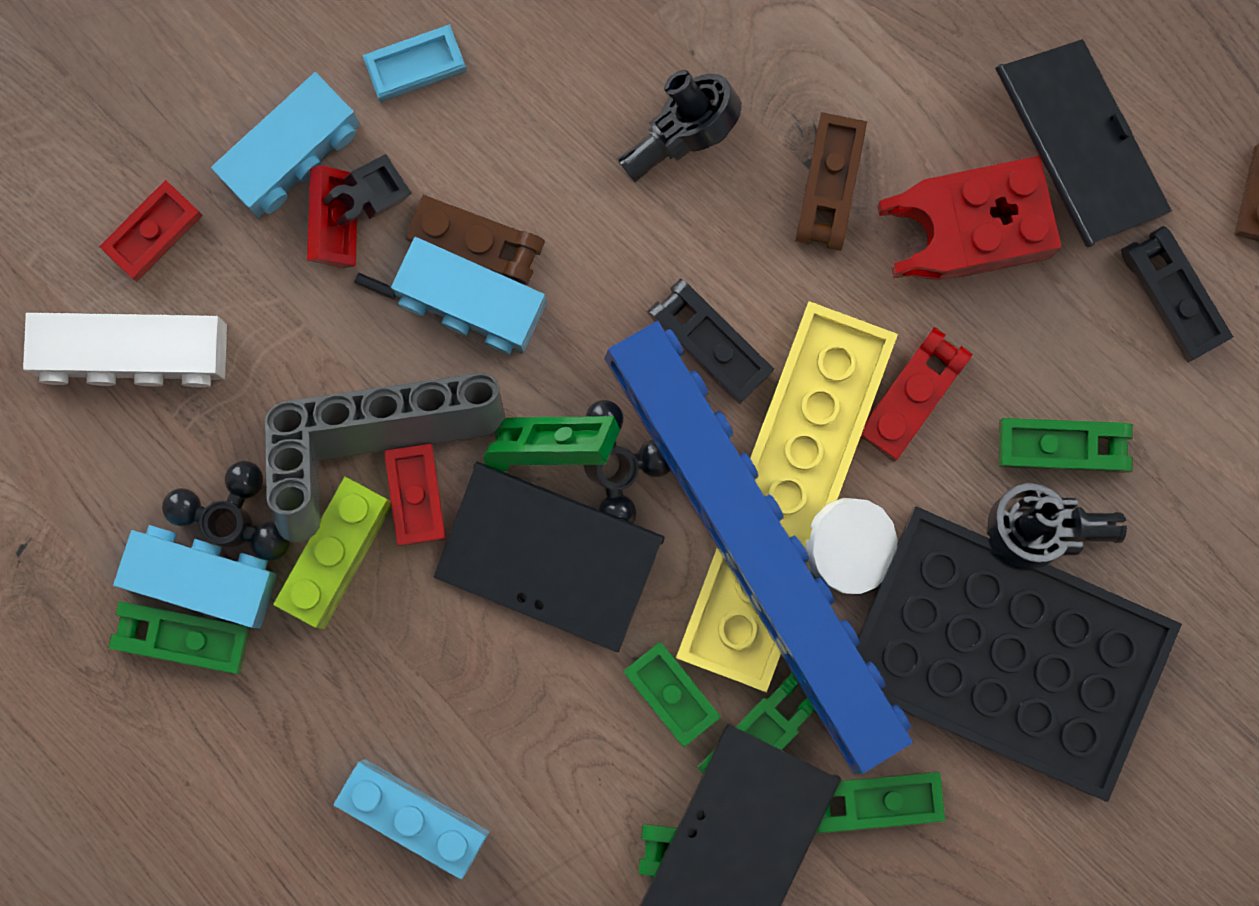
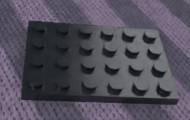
M915 506L912 509L884 579L880 583L858 634L860 645L856 649L865 664L872 662L882 675L886 686L881 690L891 706L897 704L905 713L1095 798L1108 802L1182 623L1051 565L1036 569L1015 566L997 552L990 538Z

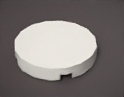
M842 498L827 504L814 517L810 528H813L810 533V540H806V552L809 557L810 570L816 578L820 577L828 588L840 593L862 594L876 588L883 581L897 548L898 539L892 520L883 508L869 500Z

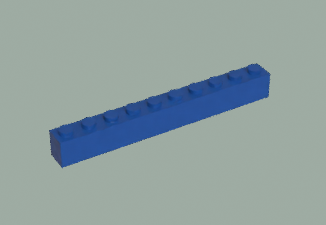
M656 321L610 347L604 359L852 773L864 774L913 743L907 733L911 730L910 722L897 704L891 706L881 690L886 685L876 666L872 662L865 664L856 649L860 645V641L852 626L845 619L841 622L839 621L830 606L834 603V598L826 583L820 577L817 579L813 578L805 564L809 561V557L804 546L796 536L789 538L780 523L784 516L778 503L770 494L764 496L755 482V479L758 478V472L753 462L746 453L738 454L729 439L733 436L729 422L720 411L716 413L712 411L705 399L708 395V390L703 379L695 370L689 372L680 358L684 352L678 338L671 329L664 331L659 321Z

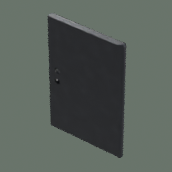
M1084 39L1007 64H1000L995 68L1087 248L1092 247L1099 241L1162 217L1172 211Z
M475 462L472 476L435 571L434 578L619 652L660 545L664 543L665 537L480 462Z
M727 723L640 906H781L838 788L841 777L835 774L831 775Z

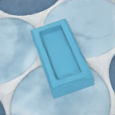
M450 24L362 55L379 102L467 72Z

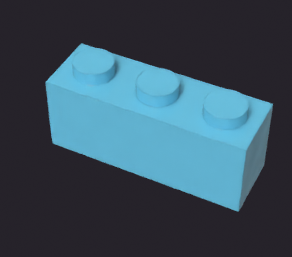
M314 72L222 156L211 169L242 203L259 218L264 212L271 214L286 201L288 197L286 192L299 180L301 182L308 181L310 179V169L322 165L321 160L334 148L338 151L346 147L356 136L357 131L355 129L360 123L354 111Z
M414 237L391 286L395 296L400 298L398 305L403 309L424 317L426 311L443 317L441 324L444 327L464 336H467L469 330L486 337L484 344L507 355H510L512 349L521 353L525 352L547 304L544 293L417 237Z
M151 525L148 526L146 534L131 530L113 586L247 627L261 629L278 576L276 573L265 570L268 561L240 553L237 562L220 557L222 547L194 539L192 548L174 543L177 533Z
M367 759L357 763L333 804L461 880L468 872L490 833L489 830Z

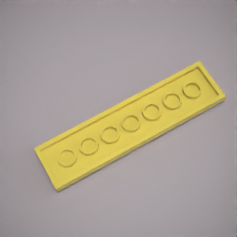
M810 301L806 306L750 457L758 472V478L755 479V482L764 496L770 494L776 500L784 516V519L780 521L789 538L796 536L805 550L806 540H810V533L813 529L810 528L814 517L827 504L836 501L839 497L898 336L894 332ZM716 548L676 659L767 692L781 653L719 549ZM807 561L805 564L811 573L809 563Z

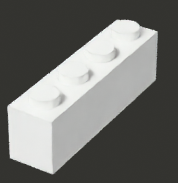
M26 313L23 370L39 377V383L49 385H67L69 377H86L87 384L99 386L116 385V378H134V384L139 386L157 387L163 386V379H182L181 385L210 387L211 380H225L227 324L218 316Z

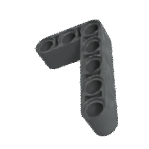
M475 373L290 400L273 406L265 418L266 491L268 506L279 534L288 541L301 542L311 538L320 528L319 460L494 434L505 418L497 380L485 373Z

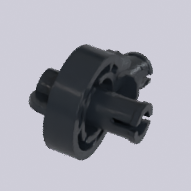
M681 70L667 79L664 90L670 97L665 103L662 113L649 122L651 125L649 129L650 134L632 149L617 158L635 183L667 157L670 159L675 157L678 161L690 151L696 152L720 143L727 137L740 117L742 102L733 87L723 76L705 74L693 78L687 70Z
M1028 483L1010 489L995 502L989 513L986 532L997 552L1005 560L1021 568L1036 569L1050 564L1061 555L1076 556L1080 554L1084 547L1081 541L1122 543L1126 537L1127 525L1116 526V522L1124 523L1126 521L1124 514L1121 512L1085 513L1082 507L1073 509L1078 505L1076 498H1061L1048 487ZM1015 498H1022L1020 501H1017L1015 504H1013L1007 511L1005 510L1009 500ZM1021 507H1031L1030 509H1020L1016 511L1018 508Z

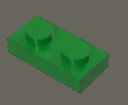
M661 641L623 671L683 747L687 746L721 718Z

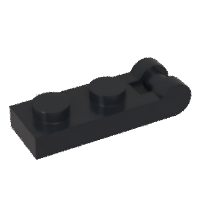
M1161 226L1149 234V239L1141 244L1133 242L1121 249V255L1125 264L1135 273L1188 363L1234 337L1167 227ZM1159 255L1163 257L1167 266L1156 271L1150 259Z
M680 278L670 288L672 294L662 303L657 301L647 313L654 322L659 321L664 331L671 329L678 338L682 348L741 404L774 371V368L687 282ZM686 306L695 315L683 325L675 316Z

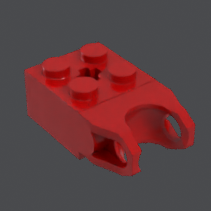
M1040 156L923 179L902 194L880 200L877 205L879 216L892 215L899 218H911L920 223L927 234L926 249L914 254L909 259L894 263V267L891 268L893 278L914 276L937 281L957 276L960 278L1048 260L1062 247ZM994 210H998L1006 216L1007 221L1004 225L1000 218H992L991 213Z

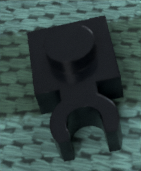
M384 154L350 172L344 179L347 185L336 186L327 194L323 201L327 205L335 200H339L346 205L347 212L337 220L340 226H345L359 216L362 209L368 218L371 219L404 201L412 193L388 156Z

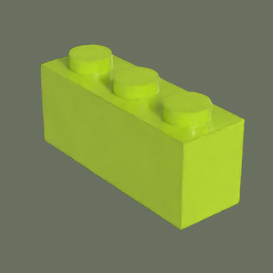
M345 476L321 518L320 528L309 539L273 605L315 628L325 629L392 509L391 501Z

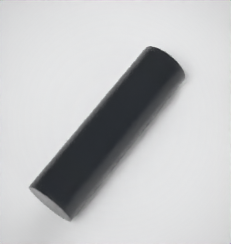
M362 273L357 274L355 284L392 300L395 299L396 296L391 286Z

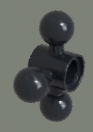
M599 400L593 403L586 413V417L614 416L620 430L623 426V412L616 403L610 400ZM653 440L644 443L638 453L635 454L626 448L617 446L615 441L610 455H617L619 468L616 474L610 478L604 476L603 465H584L588 478L594 483L604 486L606 489L607 497L601 502L598 510L634 523L636 507L630 498L623 495V489L629 487L635 481L640 469L651 477H661L671 471Z
M238 461L228 468L225 474V485L230 493L226 501H216L207 507H203L199 497L193 491L186 488L174 489L164 498L162 511L165 518L171 524L187 526L193 522H198L202 534L212 543L225 547H236L248 541L251 543L255 554L264 560L279 559L289 548L290 541L284 539L279 534L274 522L263 523L258 527L253 526L248 512L242 508L245 499L255 496L263 486V473L253 462ZM231 511L237 520L236 528L229 536L220 537L216 531V521L221 514Z

